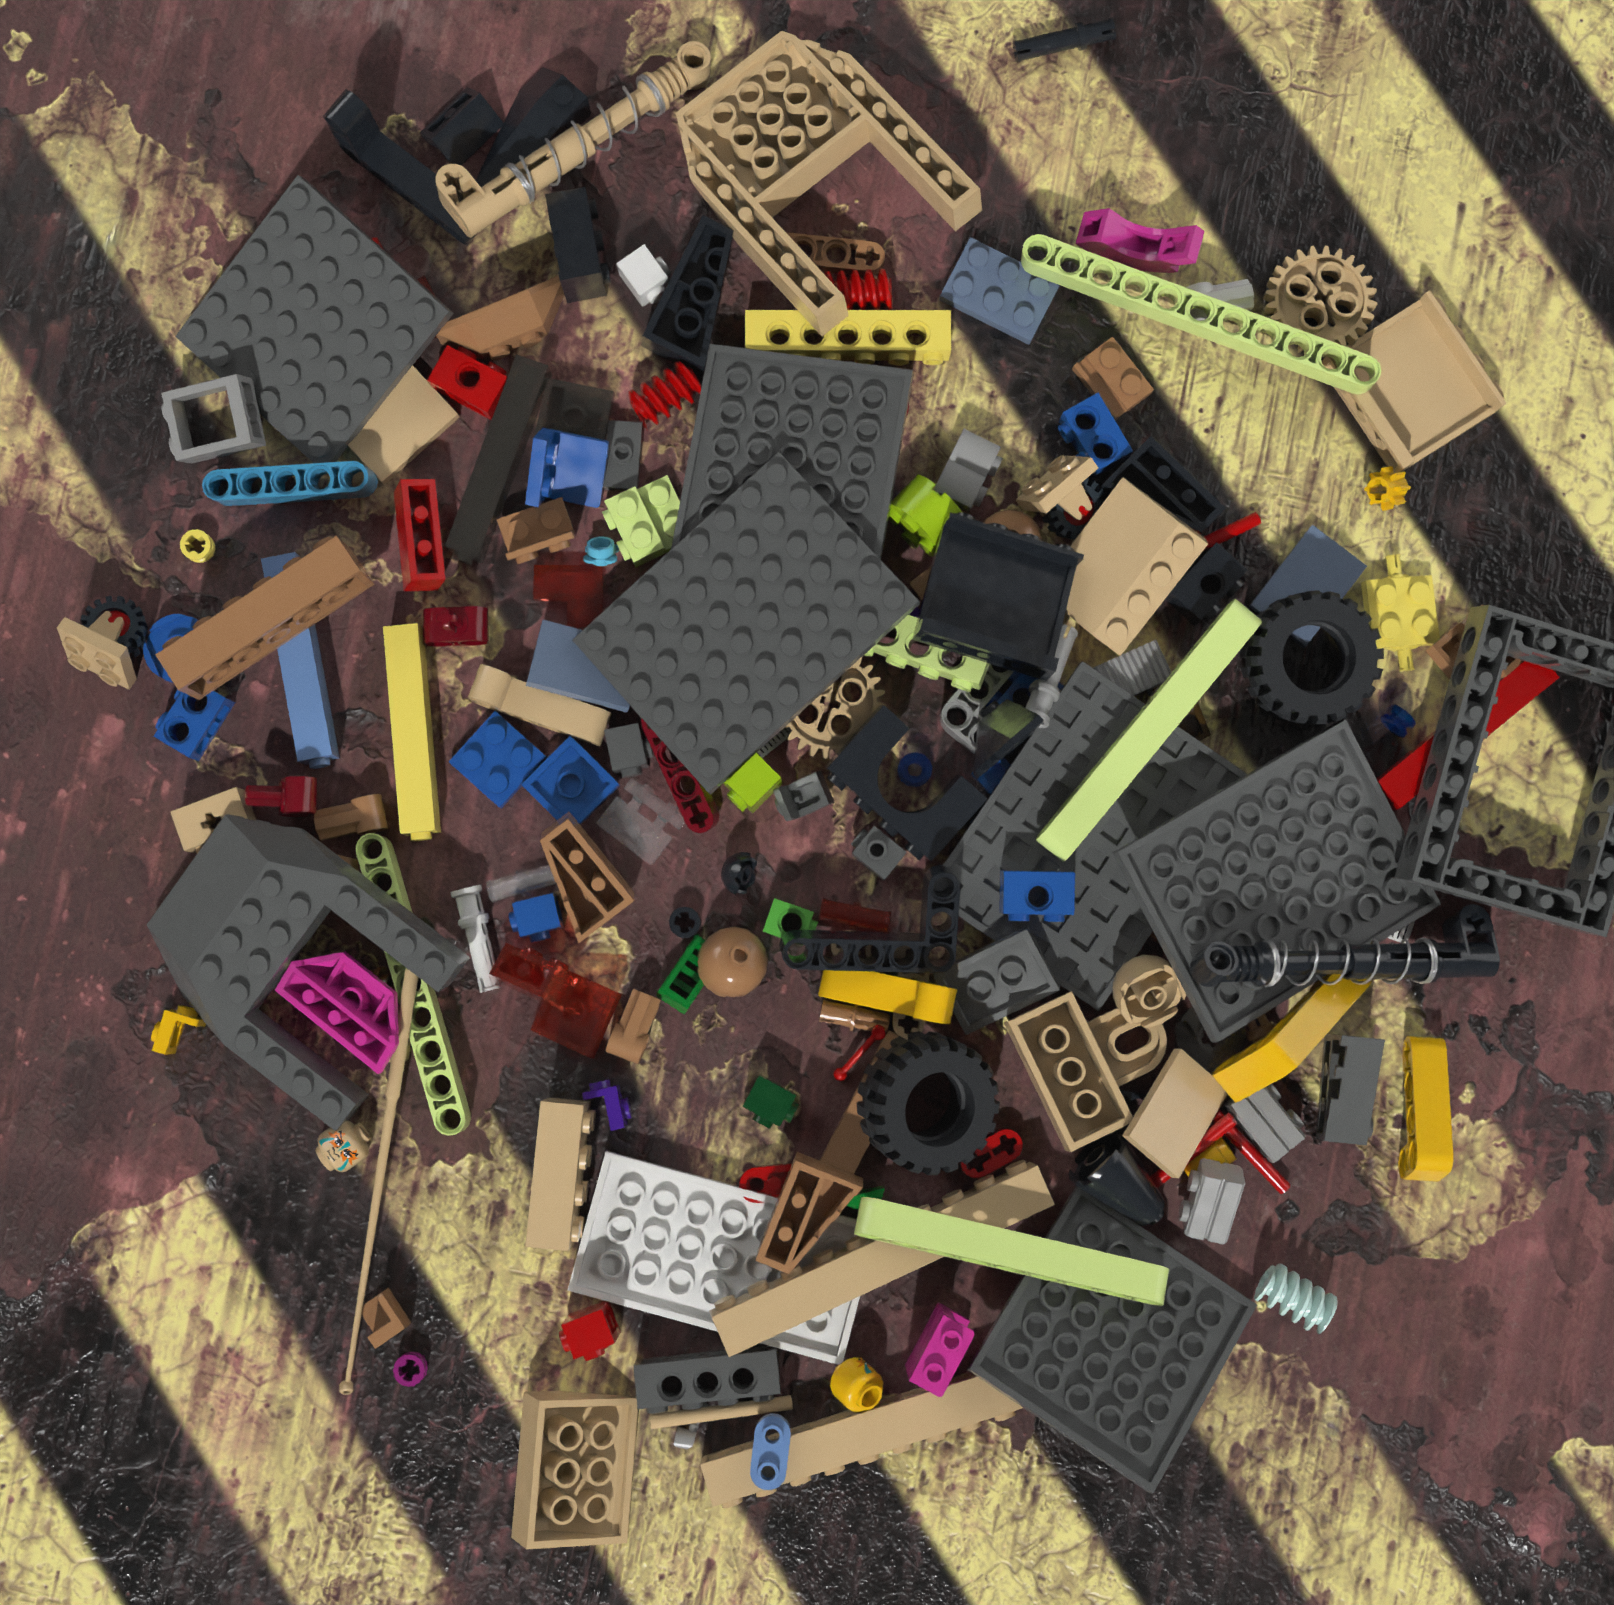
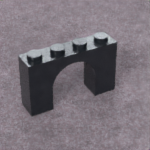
M880 705L825 766L831 772L827 778L841 791L845 787L850 789L856 795L852 801L866 814L873 810L881 817L882 820L878 824L893 838L897 834L902 836L908 842L904 848L917 860L920 861L924 856L927 860L932 861L983 805L987 798L962 775H956L929 805L920 810L905 812L890 806L881 795L878 787L879 766L888 752L910 728L885 705Z

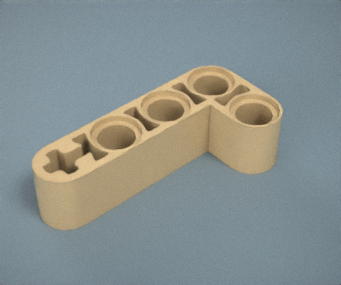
M484 664L479 665L468 696L470 700L480 706L596 746H601L605 734L604 730L607 729L612 715L611 712L588 703L528 687L526 682L512 678L508 673Z

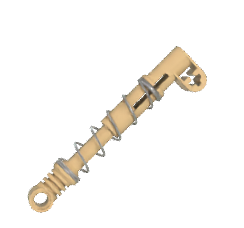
M697 41L683 44L679 48L677 56L671 59L670 62L659 67L657 71L652 73L644 72L637 76V89L630 94L627 88L622 86L623 91L627 95L625 98L605 111L597 103L601 114L583 126L575 124L571 120L572 127L551 141L545 138L546 144L527 157L523 158L519 155L520 162L515 165L508 163V165L501 168L499 176L482 187L479 186L463 166L458 164L442 166L436 174V186L443 207L463 232L471 238L517 206L531 204V202H534L536 193L548 185L557 186L560 183L561 176L573 168H584L586 160L596 153L595 148L601 151H609L612 147V135L618 131L634 134L637 131L638 118L646 113L653 117H659L669 109L670 103L674 99L680 97V94H684L690 89L698 90L703 88L710 79V51L703 43ZM697 64L699 67L692 68L688 65ZM635 120V128L632 131L623 129ZM610 138V144L607 148L603 149L597 146ZM461 189L463 200L459 202L456 190Z

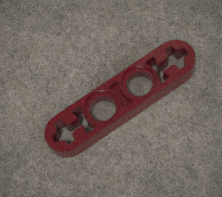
M641 719L644 733L686 825L696 833H704L717 825L720 816L712 794L705 790L680 760L672 762L666 756L667 746L663 741L661 742L655 732ZM684 775L691 777L695 782V790L692 794L684 792L680 786V779ZM698 796L701 797L702 800L692 805H689L688 801H691L697 798ZM706 811L708 818L698 821L696 815L699 812Z

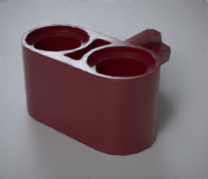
M461 606L424 609V645L447 647L489 644L488 608Z
M290 776L281 779L279 786L247 785L244 792L245 804L248 806L278 807L279 816H312L316 814L317 778Z

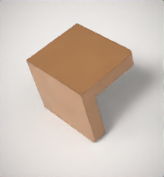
M389 1288L363 1305L362 1316L373 1332L367 1338L375 1349L411 1324L410 1319Z

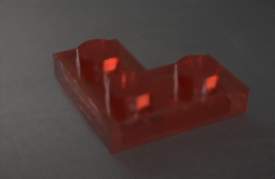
M534 565L533 599L534 601H566L567 626L584 630L603 612L604 568L603 566Z

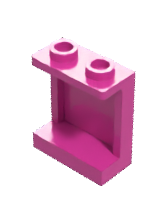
M939 1302L937 1303L905 1364L910 1382L938 1397L944 1395L975 1335L974 1331L967 1327L970 1323L967 1317Z

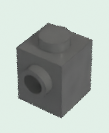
M639 723L604 730L612 771L615 774L621 773L622 778L643 774L642 769L649 767L648 758L654 756L647 737L643 738Z
M875 826L869 832L863 828L851 843L856 848L852 852V856L883 881L907 853Z

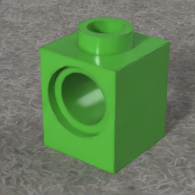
M774 898L763 932L782 938L786 933L782 928V919L791 913L801 918L802 927L800 930H816L818 921L812 920L814 912Z

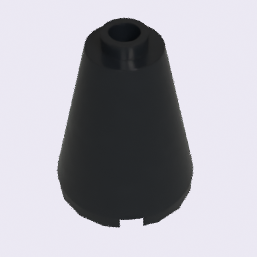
M1116 1130L1109 1137L1103 1136L1087 1144L1074 1161L1078 1164L1075 1173L1071 1169L1069 1170V1180L1078 1188L1140 1226L1157 1223L1164 1215L1165 1200L1130 1142L1122 1136L1124 1133L1121 1130Z

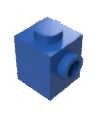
M555 893L512 903L513 911L509 912L511 928L513 932H519L521 938L529 937L530 943L551 938V931L565 928L558 897Z

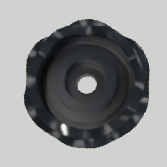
M735 853L728 857L723 864L721 880L726 889L732 894H746L747 888L753 885L756 880L754 869L757 866V861L751 857L750 853Z

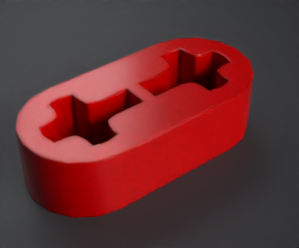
M1002 1128L986 1136L985 1140L988 1143L981 1151L977 1148L974 1151L977 1156L989 1153L990 1157L981 1162L983 1168L979 1171L974 1167L968 1169L966 1164L959 1162L961 1169L971 1178H981L1016 1159L1023 1148V1142L1018 1133L1009 1128ZM1005 1135L1008 1139L1014 1137L1015 1143L1011 1145L1013 1149L1011 1153L1008 1154L1005 1150L995 1154L992 1152V1149L1001 1144L999 1139L1001 1136Z

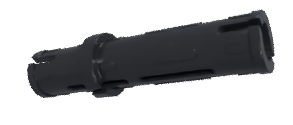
M1108 18L1107 20L1086 25L1083 22L1075 23L1073 28L1022 40H1013V49H1016L1014 52L1015 60L1018 63L1023 60L1078 48L1081 51L1087 49V45L1116 40V32L1112 31V29H1115L1113 18Z

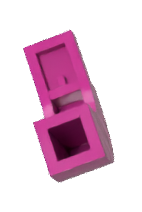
M1110 208L1084 212L1075 244L1088 252L1137 270L1174 273L1178 272L1180 265L1196 263L1204 230L1197 225L1170 229L1144 227L1126 220Z

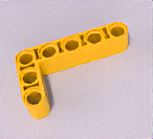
M1328 974L1322 979L1332 982L1337 980L1341 974ZM1342 978L1337 984L1330 986L1322 983L1320 980L1316 981L1265 1038L1228 1058L1214 1070L1212 1076L1235 1103L1280 1080L1301 1064L1370 986L1372 980L1367 984L1358 985L1351 980Z

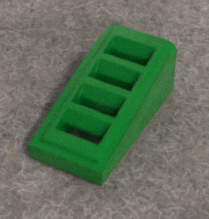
M698 934L691 941L656 994L659 999L682 1014L687 1012L704 986L699 974L685 965L689 961L698 967V957L693 954V951L695 949L699 951L705 941ZM681 973L696 983V986L692 988L677 978V975ZM671 985L686 994L688 996L687 999H684L669 989Z

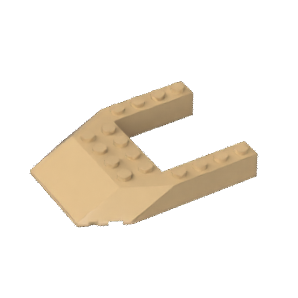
M780 31L676 112L691 182L722 224L734 230L732 237L821 336L825 335L849 316L845 297L773 217L868 142H871L955 231L982 211L980 188L851 54L841 50L835 53L823 49L820 43L811 40H800L796 35Z

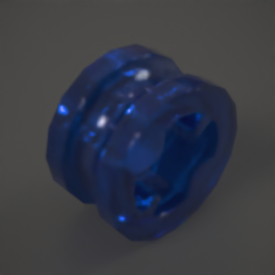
M1392 704L1389 707V714L1384 713L1380 717L1384 726L1401 738L1407 735V728H1413L1416 725L1414 718L1396 704Z

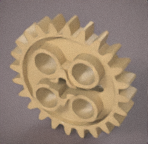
M1326 245L1321 254H1317L1315 247L1311 246L1307 256L1299 249L1294 256V260L1286 256L1282 263L1283 267H1275L1274 277H1270L1266 285L1270 290H1266L1263 300L1270 302L1266 304L1264 313L1274 314L1270 319L1343 346H1346V342L1353 346L1358 340L1357 335L1363 336L1368 329L1366 324H1370L1374 318V315L1370 312L1374 311L1377 302L1370 299L1374 297L1377 289L1367 288L1373 277L1361 276L1365 268L1364 264L1357 267L1352 266L1355 258L1354 255L1344 260L1341 259L1342 249H1339L1333 256L1330 255L1329 247ZM1306 275L1311 276L1313 282ZM1321 276H1330L1335 280V283L1328 284L1323 281ZM1290 289H1300L1304 296L1297 297L1291 293ZM1336 305L1346 306L1350 313L1344 314L1339 312ZM1304 318L1315 319L1319 326H1309ZM1327 320H1328L1332 325H1334V327L1329 326ZM1298 345V353H1301L1303 349Z
M862 657L842 675L834 696V701L838 703V707L830 709L823 732L817 731L825 709V705L820 703L821 697L826 698L829 696L832 685L811 703L817 711L815 721L806 724L796 716L784 727L791 729L786 738L788 741L796 737L800 739L797 745L798 750H801L808 744L810 745V756H814L819 748L822 749L823 758L828 759L830 750L834 749L837 754L880 705H885L877 702L876 697L885 694V690L874 689V685L881 678H869L868 674L873 666L869 665L862 669L859 666ZM848 682H853L860 688V697L855 702L845 700L842 695V688ZM836 715H843L849 721V729L843 735H838L831 729V721Z

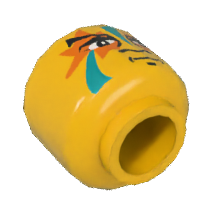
M853 1357L843 1361L835 1368L831 1377L830 1388L833 1395L852 1412H862L874 1408L879 1403L882 1397L883 1380L881 1375L865 1360Z

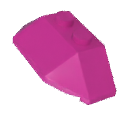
M346 951L292 961L275 991L377 1074L382 1073L399 1045L398 993Z

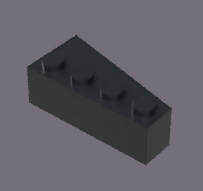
M702 215L642 335L641 343L642 347L673 363L680 361L686 367L689 366L695 374L701 377L705 367L734 230L705 215Z

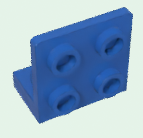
M542 427L533 438L525 505L539 507L545 498L557 499L562 497L565 502L598 508L602 501L609 442L607 440Z

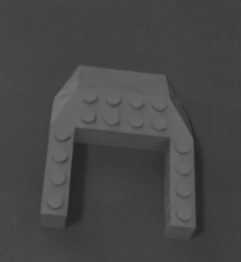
M226 814L148 922L147 927L182 996L219 1040L329 1127L337 1131L344 1122L351 1120L369 1094L259 1009L281 980L290 963L296 959L331 910L437 992H440L453 982L470 957L304 829L280 826L266 821L250 820L241 816Z

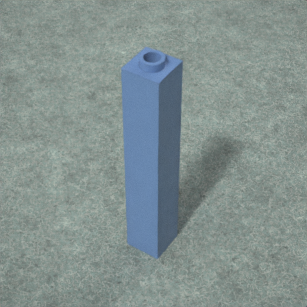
M296 552L262 558L264 578L268 576L272 578L283 571V566L288 561L300 556ZM314 624L277 649L297 761L309 765L310 769L330 766V760L340 758L317 631Z

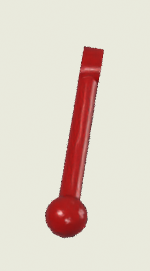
M875 1025L867 1041L842 1068L835 1069L833 1073L835 1080H845L849 1069L876 1040H882L885 1037L886 1030L882 1025Z

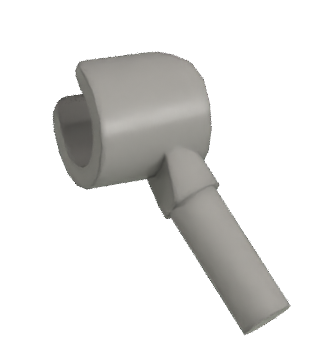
M703 1402V1407L709 1406V1404ZM700 1423L690 1424L689 1429L677 1427L674 1446L682 1449L691 1448Z

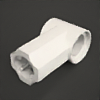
M1248 279L1213 286L1210 282H1200L1186 287L1251 311L1254 307V292L1252 284L1249 283ZM1195 308L1190 311L1191 316L1196 320L1202 321L1207 318L1206 313L1201 309Z

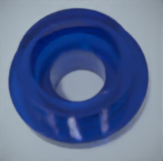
M909 753L898 764V776L905 785L920 787L926 784L931 777V762L921 753ZM912 764L919 765L921 774L918 776L910 775L908 767Z

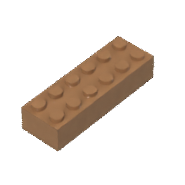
M337 535L332 539L331 537H326L318 541L313 546L312 552L303 558L295 557L283 566V571L272 578L268 576L259 580L253 585V591L244 597L237 596L230 599L223 605L222 608L224 610L213 617L206 616L198 620L192 626L193 630L183 637L176 636L169 639L163 644V650L155 654L179 691L198 700L202 699L375 585L353 551Z

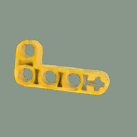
M823 970L818 996L908 1015L930 1022L950 1024L957 989L874 971Z
M1406 1036L1403 1043V1074L1407 1144L1402 1147L1399 1153V1175L1402 1180L1439 1182L1451 1172L1453 1167V1140L1446 1042L1443 1038Z

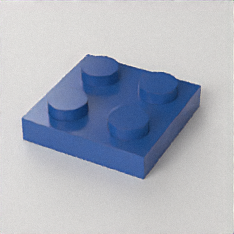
M494 711L449 760V763L502 809L522 787L521 784L547 757Z
M571 736L521 784L556 820L570 812L580 825L620 786Z

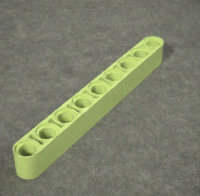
M1234 598L1036 837V841L1062 862L1067 860L1261 625L1262 620Z
M375 833L361 836L356 844V855L362 874L375 885H377L378 878L381 875H390L392 885L386 893L412 912L391 841ZM374 841H379L382 845V853L376 859H371L367 852L368 846ZM385 952L400 1004L404 974L407 968ZM421 979V987L415 995L409 1039L434 1125L441 1134L447 1136L455 1135L464 1131L469 1126L471 1113L435 989ZM422 1007L427 1008L431 1014L430 1023L425 1027L420 1026L415 1018L416 1012ZM430 1041H435L441 1048V1054L435 1061L430 1060L425 1054L426 1045ZM439 1075H444L450 1080L451 1087L447 1094H441L435 1088V1080ZM448 1109H454L460 1115L461 1121L457 1128H451L445 1122L444 1116Z
M861 1197L854 1234L857 1236L1158 1306L1164 1305L1169 1268L881 1199Z

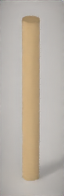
M791 1395L774 1397L773 1400L754 1402L751 1400L728 1406L715 1405L691 1410L650 1414L649 1417L651 1429L792 1410L793 1406Z

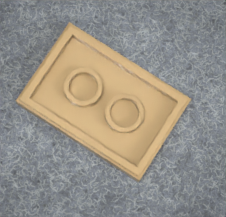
M412 365L348 446L385 485L460 416Z
M1174 1049L1122 1136L1171 1178H1179L1225 1100L1227 1093L1214 1077L1184 1050Z

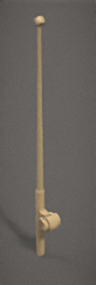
M405 969L398 1012L399 1045L389 1060L390 1070L386 1089L387 1100L346 1378L339 1384V1392L343 1395H349L354 1391L351 1375L396 1105L400 1097L405 1061L408 1060L410 1054L409 1034L418 976L409 969Z

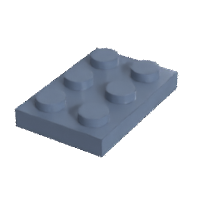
M970 237L940 294L939 300L1030 345L1060 285L1029 274L1024 270L1020 261Z

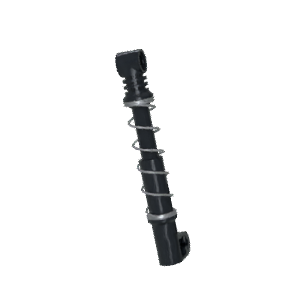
M1471 904L1466 905L1444 921L1442 928L1445 943H1437L1431 938H1419L1414 943H1409L1404 938L1401 940V943L1379 944L1376 939H1373L1370 944H1348L1343 939L1340 942L1339 950H1319L1317 942L1313 939L1309 944V951H1288L1284 940L1279 942L1278 948L1270 940L1258 941L1252 946L1233 947L1225 942L1216 941L1209 944L1192 959L1190 971L1195 981L1206 987L1216 986L1220 982L1251 981L1259 986L1270 987L1274 986L1281 979L1282 975H1285L1296 986L1305 985L1311 980L1313 975H1316L1322 983L1329 986L1337 984L1342 978L1351 980L1358 985L1367 984L1372 979H1381L1388 984H1396L1401 979H1412L1416 983L1426 984L1436 982L1438 978L1493 977L1498 972L1500 956L1490 915L1479 905ZM1282 943L1284 946V951H1281ZM1313 943L1315 945L1316 950H1312ZM1210 959L1217 964L1218 969L1213 967V965L1210 962ZM1341 974L1337 980L1332 982L1323 980L1319 975ZM1288 975L1310 976L1304 982L1298 983L1293 981Z

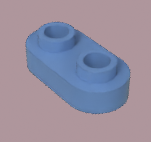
M771 1413L763 1416L755 1427L750 1476L753 1483L763 1490L778 1488L786 1477L791 1428L788 1421L779 1414ZM769 1429H775L779 1432L780 1436L777 1440L771 1441L766 1437V1432ZM771 1466L774 1468L775 1474L772 1477H765L761 1472L762 1468Z

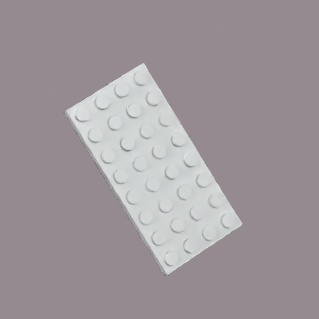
M606 1151L568 1291L717 1331L709 1310L715 1308L714 1303L729 1295H734L735 1298L748 1293L747 1288L758 1281L766 1279L770 1283L781 1277L780 1270L755 1261L758 1247L778 1198ZM744 1197L758 1200L764 1203H752L747 1201ZM840 1214L798 1263L802 1268L813 1263L812 1258L825 1250L832 1249L834 1253L845 1248V1242L857 1236L854 1234L857 1219ZM860 1296L761 1342V1344L839 1365L844 1360Z

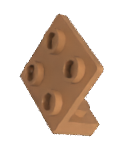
M562 497L543 503L539 507H531L497 519L508 550L505 554L507 560L515 558L517 564L539 557L537 550L549 547L550 553L570 547V539L576 537Z

